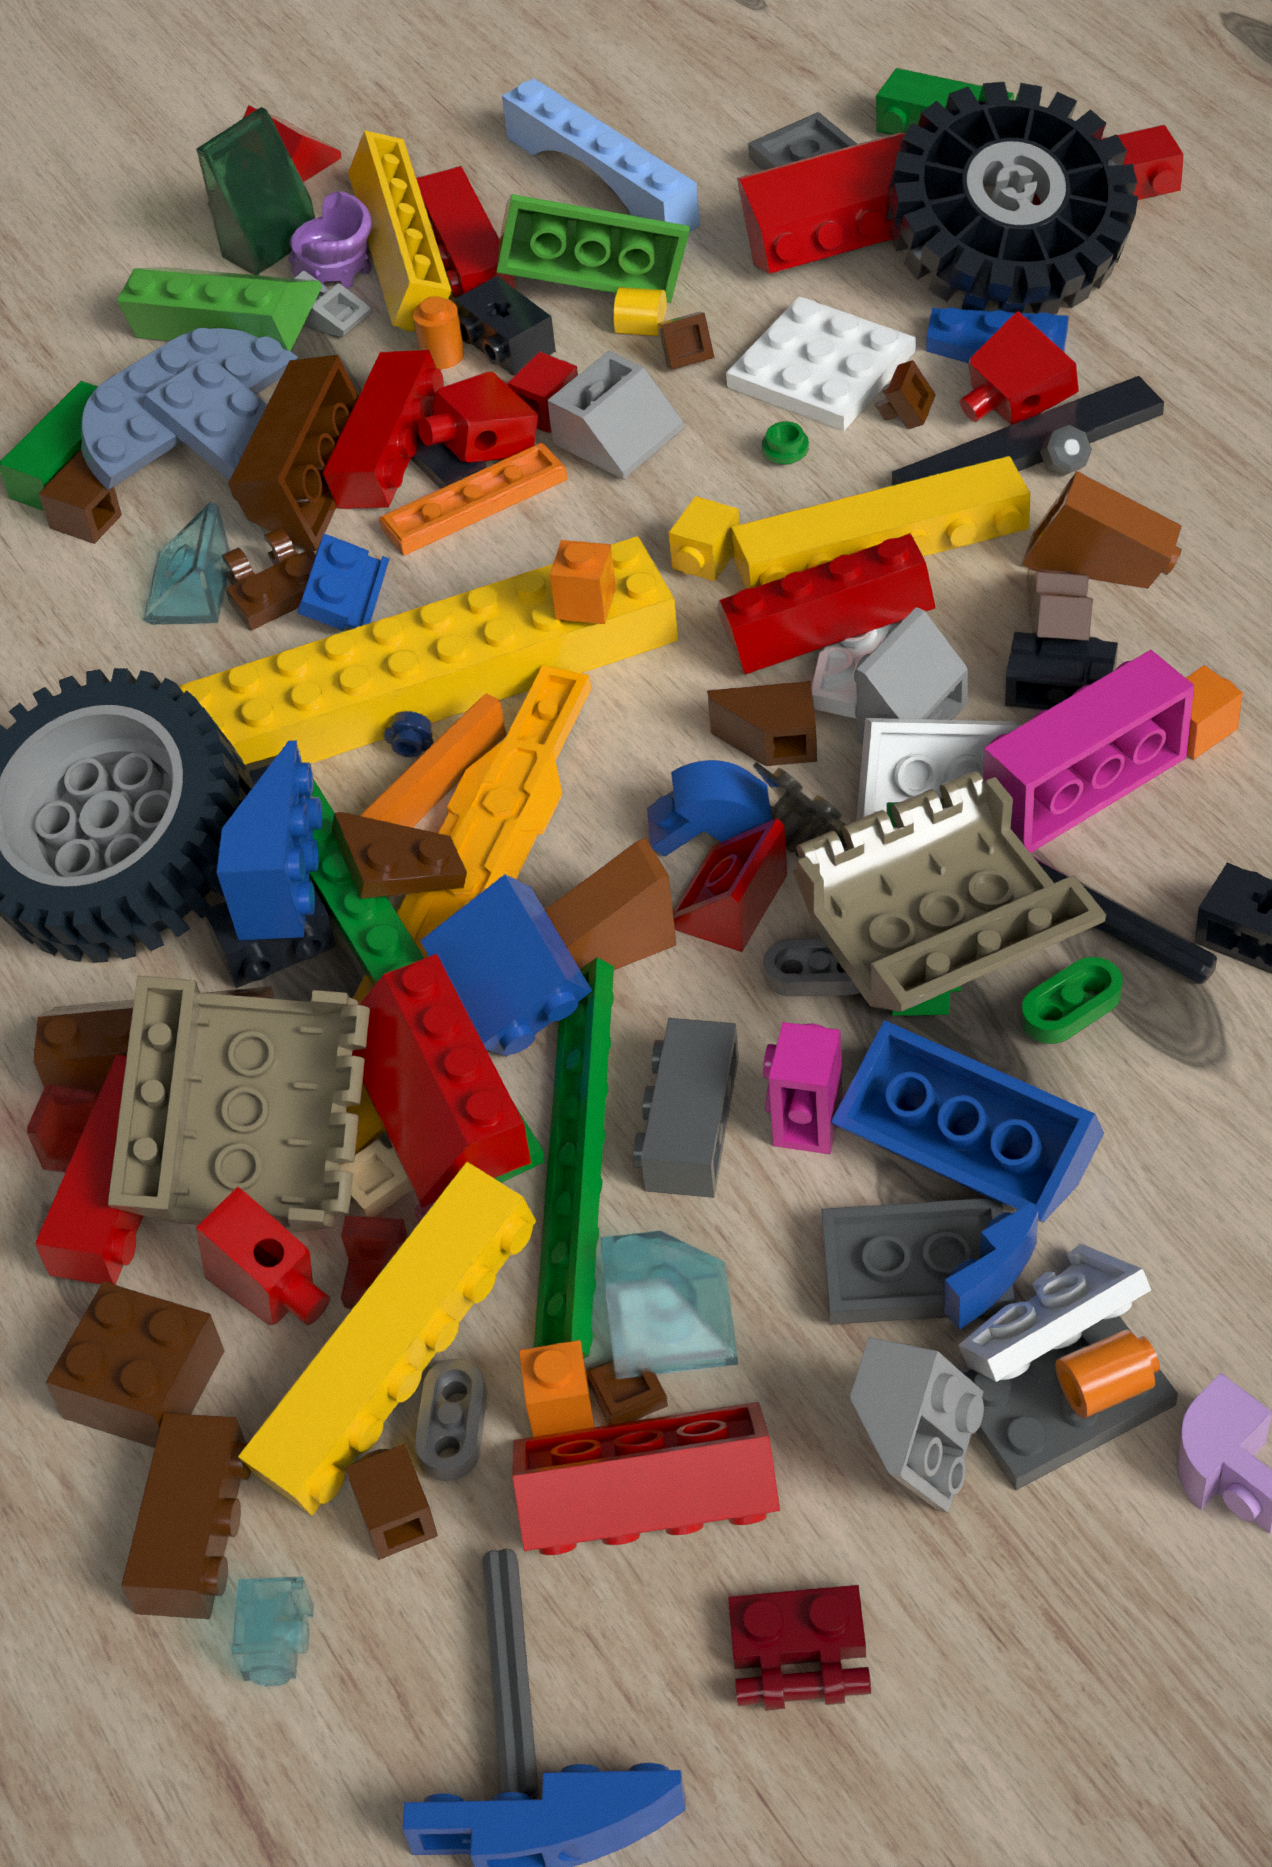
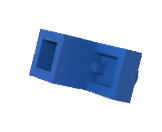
M718 760L693 762L672 771L673 791L660 797L647 808L650 845L652 849L664 857L703 831L718 841L723 842L772 820L767 784L741 766Z

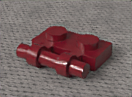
M859 1585L728 1597L734 1668L761 1667L762 1676L735 1679L738 1706L764 1704L765 1711L785 1709V1702L823 1698L825 1705L845 1704V1696L871 1694L869 1667L842 1669L841 1660L866 1658V1641ZM821 1663V1671L782 1674L781 1665Z

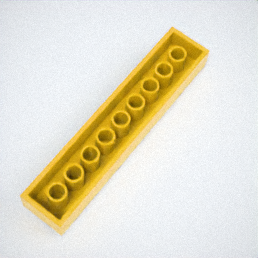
M636 536L611 544L616 591L605 624L556 620L549 576L553 564L190 681L179 685L183 693L186 690L191 693L201 706L206 709L233 745L245 765L276 756L288 741L297 740L302 762H310L312 764L384 740V730L390 727L392 717L396 713L402 711L417 712L427 717L432 724L465 713L486 693L499 700H503L530 691L542 665L584 673L677 642L678 631L675 600L640 538Z

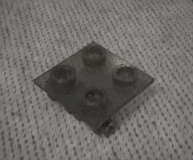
M757 762L753 765L779 798L774 806L770 805L772 820L778 818L784 824L786 850L791 853L795 852L796 857L800 859L796 849L797 845L830 831H835L840 838L843 849L847 848L841 831V827L846 824L839 820L842 815L835 807L818 795L813 800L808 798L801 792L803 789L802 785L783 769L778 768L773 774Z

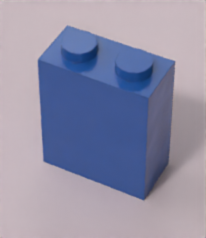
M506 874L420 940L429 957L435 954L438 955L485 1048L506 1057L528 1048L535 1040L534 1035L551 1022L562 1020L571 1015L577 1009L578 1002L592 992L532 888Z

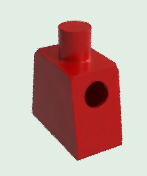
M1018 311L970 358L968 368L973 390L961 398L959 402L966 416L975 423L995 410L1004 420L1013 425L1036 416L1079 392L1076 362Z
M489 371L439 388L434 394L432 416L423 417L419 420L418 432L426 446L444 443L464 462L506 459L535 445L539 414L493 371Z
M237 1187L196 1226L205 1279L268 1325L277 1324L289 1311L304 1324L311 1325L326 1310L330 1302V1296L313 1284L311 1257L307 1247L241 1188Z

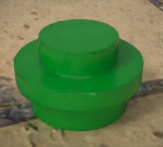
M790 421L777 422L771 425L762 440L764 456L768 460L782 465L792 464L801 460L809 451V439L802 427Z

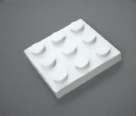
M799 296L726 372L727 387L845 431L892 379L897 365L907 362L916 352V337Z

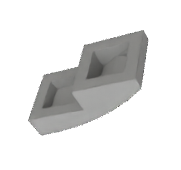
M304 270L295 277V279L317 280ZM321 283L322 288L304 324L330 335L344 337L371 314L372 307L340 283L336 284L332 289Z

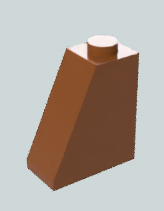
M1076 471L1033 531L1022 565L1030 569L1079 572L1089 575V579L1148 589L1160 573L1168 575L1176 565L1182 550L1176 546L1182 525Z
M646 838L633 843L545 909L579 969L598 957L614 966V970L676 946L669 875Z

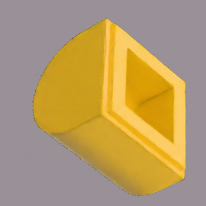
M619 287L614 303L615 333L659 336L657 323L663 322L667 310L665 290Z

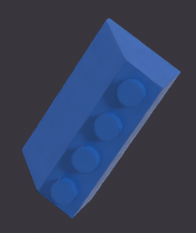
M886 1020L883 1021L831 1121L835 1127L1016 1211L1031 1202L1038 1209V1221L1042 1223L1049 1218L1079 1185L1104 1135V1131L1095 1113Z

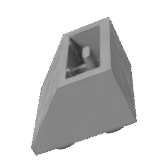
M609 350L547 400L553 444L623 480L684 429L683 420L646 369Z
M917 607L901 623H895L890 628L885 640L871 654H866L861 658L854 672L857 688L855 717L857 718L858 742L863 744L865 718L953 720L967 705V666L927 613Z
M868 1337L851 1391L850 1400L888 1474L936 1510L948 1513L953 1495L958 1494L964 1484L966 1475L964 1458L971 1434L978 1430L982 1422L984 1413L982 1396L984 1391L938 1351Z

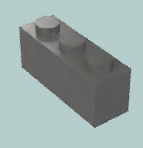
M668 1018L664 1040H655L652 1052V1072L657 1074L655 1086H646L643 1097V1119L648 1120L646 1133L637 1132L633 1148V1166L642 1168L645 1192L715 1197L739 1060L736 1023Z

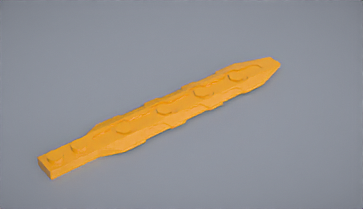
M542 665L505 739L465 770L446 807L448 815L438 832L439 834L451 836L467 871L464 888L406 894L397 912L424 958L429 956L420 940L504 874L517 879L537 836L544 834L563 795L556 760L591 691L589 675ZM366 974L353 999L358 1000L357 1005L361 1003L373 988ZM363 1083L360 1105L346 1108V1113L359 1116L355 1155L371 1145L385 1131Z

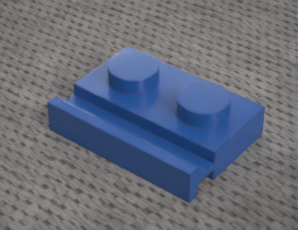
M324 533L318 546L297 614L342 631L345 626L354 629L369 624L390 558L383 556L381 560L368 556L369 550Z

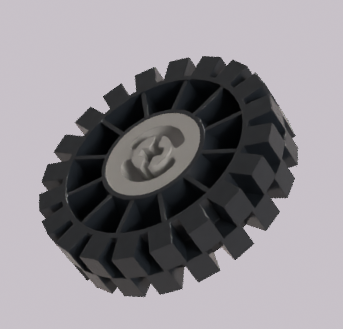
M1005 82L983 83L978 101L969 86L949 93L945 108L938 101H935L921 112L918 125L913 123L910 125L902 139L900 150L897 152L886 200L887 220H892L889 234L896 252L908 249L904 265L917 280L930 272L933 273L929 291L946 302L958 289L966 292L961 308L963 310L985 311L988 300L998 301V310L1016 313L1019 311L1023 313L1026 304H1030L1034 314L1050 313L1055 315L1058 313L1062 299L1070 308H1073L1089 298L1093 286L1100 289L1110 277L1115 264L1119 261L1136 216L1138 196L1133 195L1137 185V179L1133 164L1123 165L1127 150L1117 134L1101 140L1107 124L1091 109L1078 120L1074 121L1072 119L1077 100L1057 91L1050 105L1046 108L1040 106L1042 86L1020 82L1016 99L1009 100ZM985 186L994 187L991 198L986 194ZM1035 193L1040 199V205L1032 204Z

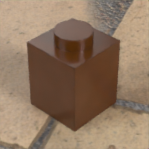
M405 1444L390 1450H374L363 1456L359 1462L345 1467L378 1560L438 1536L430 1506Z

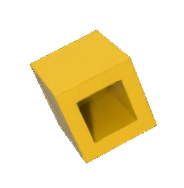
M695 496L668 532L672 569L715 582L734 556L731 527L740 525L739 509Z

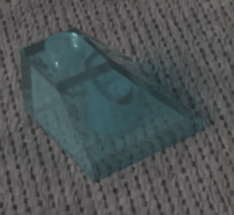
M661 1230L600 1238L616 1379L642 1376V1372L646 1371L664 1374L738 1365L724 1261Z

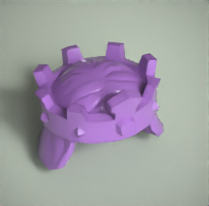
M343 191L334 192L326 196L322 205V216L305 222L291 236L290 246L292 250L288 257V262L293 264L291 272L296 277L304 270L323 285L325 282L341 281L342 286L347 289L353 287V276L360 270L363 274L368 275L371 271V265L368 259L370 251L367 238L372 227L368 208L358 198Z

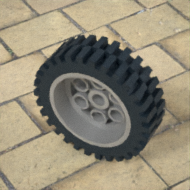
M114 668L110 682L104 673L98 669L86 671V685L81 686L73 675L60 679L59 684L62 693L53 696L46 687L41 688L33 693L38 703L37 706L27 711L19 702L8 711L15 718L16 722L8 729L0 724V916L22 938L30 944L35 943L42 951L53 956L59 951L67 960L81 962L84 952L94 963L108 962L110 947L122 960L136 957L135 942L141 941L150 951L164 946L159 932L169 928L179 937L190 929L183 920V917L190 911L194 910L201 919L205 917L203 910L211 908L204 899L206 895L212 890L220 896H224L217 875L222 828L253 788L251 780L244 772L247 768L242 758L206 709L201 706L187 690L183 693L177 683L167 678H164L162 683H160L154 673L140 670L136 680L128 668Z

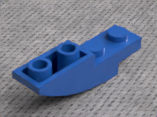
M640 1763L630 1767L629 1771L602 1772L599 1768L592 1765L574 1764L562 1768L561 1772L543 1773L542 1800H532L530 1796L522 1793L505 1792L493 1796L492 1801H464L461 1797L452 1794H433L424 1798V1802H404L403 1832L412 1855L470 1854L474 1867H574L623 1849L657 1831L686 1810V1796L681 1770H669L668 1767L662 1764Z

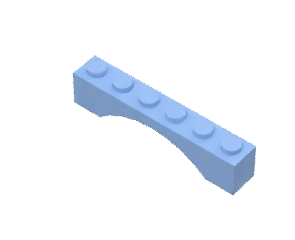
M535 78L521 83L517 88L502 95L507 139L531 155L541 151H557L568 154L583 162L613 189L632 216L690 226V232L700 226L697 183Z

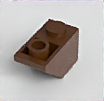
M82 450L75 454L66 466L39 493L50 529L93 544L122 516L115 486L108 490L98 481L88 467Z
M811 681L707 690L711 734L764 766L818 762Z

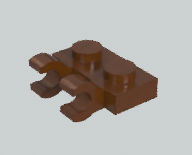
M281 527L264 535L266 542L272 548V551L268 552V556L274 566L255 574L246 555L239 547L221 555L223 561L230 569V571L226 572V576L232 586L226 588L229 603L251 631L299 608L316 555L311 548L297 554L289 536Z

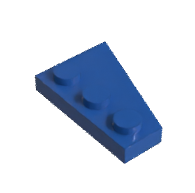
M932 308L926 337V351L969 363L970 358L1015 313L1002 310L977 311L961 310L958 308ZM1021 313L1065 352L1069 322L1068 315Z

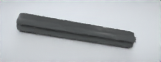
M506 1548L499 1551L490 1550L484 1554L482 1565L501 1793H522L535 1800L538 1797L539 1789L519 1565L516 1553L513 1550Z

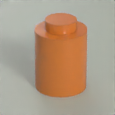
M438 296L423 300L414 308L412 314L418 349L430 350L436 368L443 370L454 367L464 357L457 306L452 301Z
M1128 1329L1057 1359L1055 1363L1062 1391L1072 1409L1083 1419L1153 1389L1155 1386L1154 1373L1160 1370L1159 1360L1151 1343L1144 1336L1137 1338Z

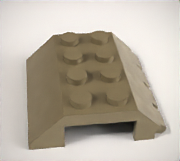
M973 771L940 785L939 789L946 805L942 807L940 799L933 789L892 805L890 809L897 825L895 828H893L891 820L884 810L841 827V831L847 844L845 849H843L840 838L835 831H830L796 846L800 859L797 860V869L793 870L813 926L871 1007L902 1012L1105 922V912L1075 875L1053 883L1010 829L1013 798L996 777L988 779L984 783L980 773Z
M137 975L108 1206L173 1223L198 1225L232 1191L239 1187L289 1232L334 1228L335 1216L349 1215L353 1173L341 1171L340 1165L353 1163L355 1160L359 1116L346 1113V1108L360 1105L365 1059L352 1056V1051L366 1048L370 1008L357 1005L358 1000L349 998L348 994L343 992L312 990L311 1002L200 993L196 980Z

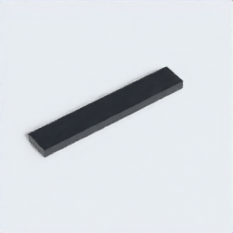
M1136 376L892 471V485L1007 456L1011 457L1017 470L1021 471L1044 462L1040 450L1046 435L1052 431L1071 425L1085 432L1089 443H1092L1163 415L1164 401L1140 376Z

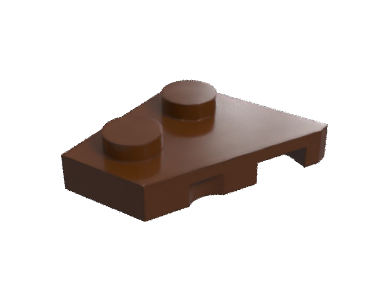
M345 812L334 813L332 831L361 899L464 888L467 871L451 836Z

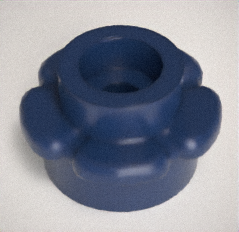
M402 711L392 717L390 727L384 730V739L387 743L392 744V749L397 754L404 757H416L434 743L433 739H431L433 735L431 732L432 724L427 717L420 713Z

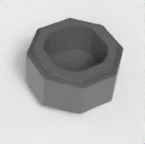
M1067 425L1046 435L1040 453L1048 470L1065 476L1086 466L1092 448L1085 432Z

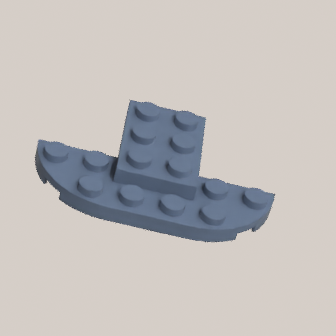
M198 328L193 332L183 334L112 376L92 393L85 405L81 421V450L83 457L93 475L109 490L184 442L225 478L230 480L267 406L256 394L279 380L289 360H297L298 356L290 350L283 349L281 344L271 337L258 338L235 329Z

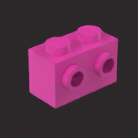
M782 1022L777 1045H767L763 1062V1078L769 1079L765 1110L766 1113H771L773 1146L831 1154L837 1128L832 1125L831 1121L843 1100L841 1031L812 1023L802 1025Z

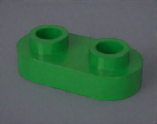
M1086 957L1077 960L1031 990L1025 996L1022 1003L1021 1023L1026 1034L1041 1043H1061L1113 1010L1119 1004L1122 994L1123 978L1119 968L1107 959ZM1096 991L1099 992V994L1091 995L1086 992Z

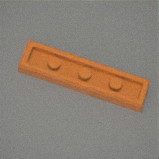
M542 442L379 517L381 530L400 553L405 556L566 481V467Z
M487 693L482 696L360 816L413 828L461 780L467 768L494 748L506 736L500 700Z

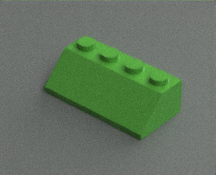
M511 194L506 203L499 239L497 272L617 293L619 287L665 290L667 302L671 303L690 226Z
M171 267L134 268L117 299V303L136 338L171 341L198 328H224L244 331L258 338L271 337L277 340L283 349L291 351L322 285L317 280Z

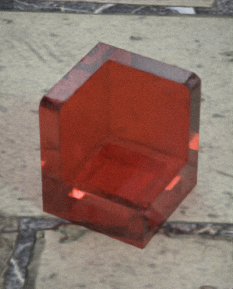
M45 1085L27 1126V1135L43 1170L66 1172L97 1101L98 1092Z
M345 1215L341 1233L349 1261L341 1294V1301L345 1308H354L408 1238L404 1219Z

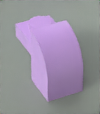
M1222 1373L1193 1400L1185 1413L1177 1458L1179 1479L1188 1497L1201 1510L1218 1493L1223 1497L1227 1507L1237 1517L1247 1522L1254 1521L1270 1533L1272 1531V1470L1254 1457V1455L1266 1444L1272 1411Z

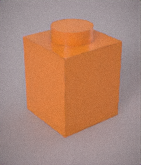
M561 540L549 575L556 620L605 624L616 591L611 544Z
M1205 665L1186 677V679L1194 684L1187 755L1193 760L1238 729L1243 692L1237 689L1230 680L1222 678Z
M577 1340L519 1350L525 1402L533 1437L595 1427L581 1341Z

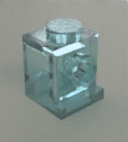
M303 1577L238 1579L232 1655L244 1681H252L262 1686H281L290 1679H296L298 1654H306L309 1646L308 1617H313L314 1604Z

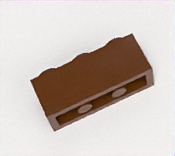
M163 1413L121 1585L135 1614L210 1619L215 1596H222L224 1594L228 1580V1561L224 1557L228 1537H235L237 1535L241 1519V1505L239 1499H237L241 1480H248L251 1474V1470L238 1457L249 1442L245 1441L236 1417Z

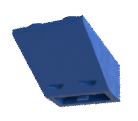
M297 740L286 743L222 828L217 875L238 940L304 937L306 915L314 914L315 894L313 884L309 882L310 872L317 871L319 865L318 845L316 839H313V830L321 829L322 805L319 797L311 796L313 792L312 767L310 762H302Z

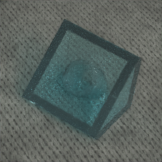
M210 501L158 553L143 618L150 625L218 623L227 582L226 572L229 571V567L223 561L221 555L229 552L230 548L220 510L216 504Z

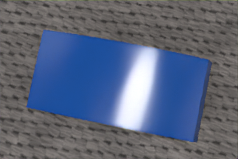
M1031 1202L1014 1213L1004 1212L992 1219L981 1232L980 1259L964 1261L945 1279L944 1313L959 1330L989 1309L1011 1287L1028 1263L1037 1244L1038 1209Z

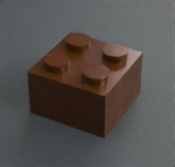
M103 1281L46 1380V1384L63 1419L155 1448L163 1413L192 1414L225 1351L210 1313Z

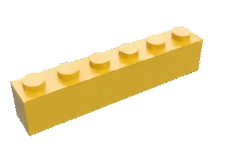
M364 130L348 172L355 197L368 208L371 215L372 227L367 240L392 326H397L405 331L415 332L412 315L414 308L429 297L438 296L448 299L451 287L404 139Z
M1007 456L732 526L734 564L747 589L775 581L792 572L803 571L832 561L838 556L849 555L878 545L887 539L898 538L911 533L924 557L1028 530L1031 492L1011 457Z
M465 1163L238 1456L259 1479L311 1516L314 1515L321 1504L330 1502L338 1494L345 1480V1467L352 1465L360 1453L367 1452L375 1445L383 1431V1423L399 1402H404L413 1395L421 1381L422 1371L437 1352H443L451 1345L458 1333L460 1321L472 1305L480 1303L488 1296L495 1284L496 1274L510 1255L518 1254L528 1243L536 1219L524 1197L472 1164Z

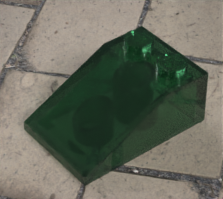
M260 107L196 149L222 257L253 275H259L290 254L292 250L290 246L291 236L305 222L315 219L311 197L267 109Z

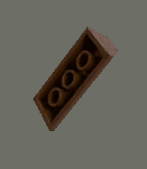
M338 355L289 360L228 482L233 498L239 503L249 521L270 532L280 527L283 528L291 542L304 550L311 548L312 551H317L322 536L326 532L337 508L323 471L359 397Z
M272 986L205 992L209 994L273 999ZM134 999L58 1006L38 1016L33 1062L50 1101L99 1096L116 1055L127 1056Z

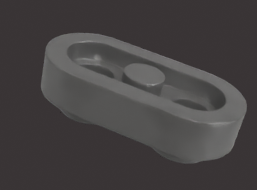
M822 938L782 940L772 945L765 953L763 961L765 981L771 990L780 995L832 996L860 993L848 974L842 973L845 970Z
M464 1359L444 1360L429 1370L423 1382L414 1444L422 1470L436 1480L452 1481L462 1478L475 1467L479 1459L487 1391L480 1369L470 1361ZM456 1393L466 1395L463 1400L456 1403L447 1401L450 1396ZM447 1448L459 1450L457 1454L451 1457L442 1458L439 1456Z

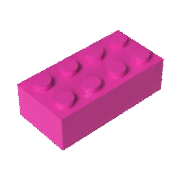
M1150 649L1132 661L1123 662L1110 674L1091 685L1081 687L1071 697L1049 710L1040 711L1027 723L1008 734L996 737L988 746L984 747L983 781L985 783L986 780L996 777L1013 798L1010 829L1030 853L1186 759L1194 684L1153 650Z

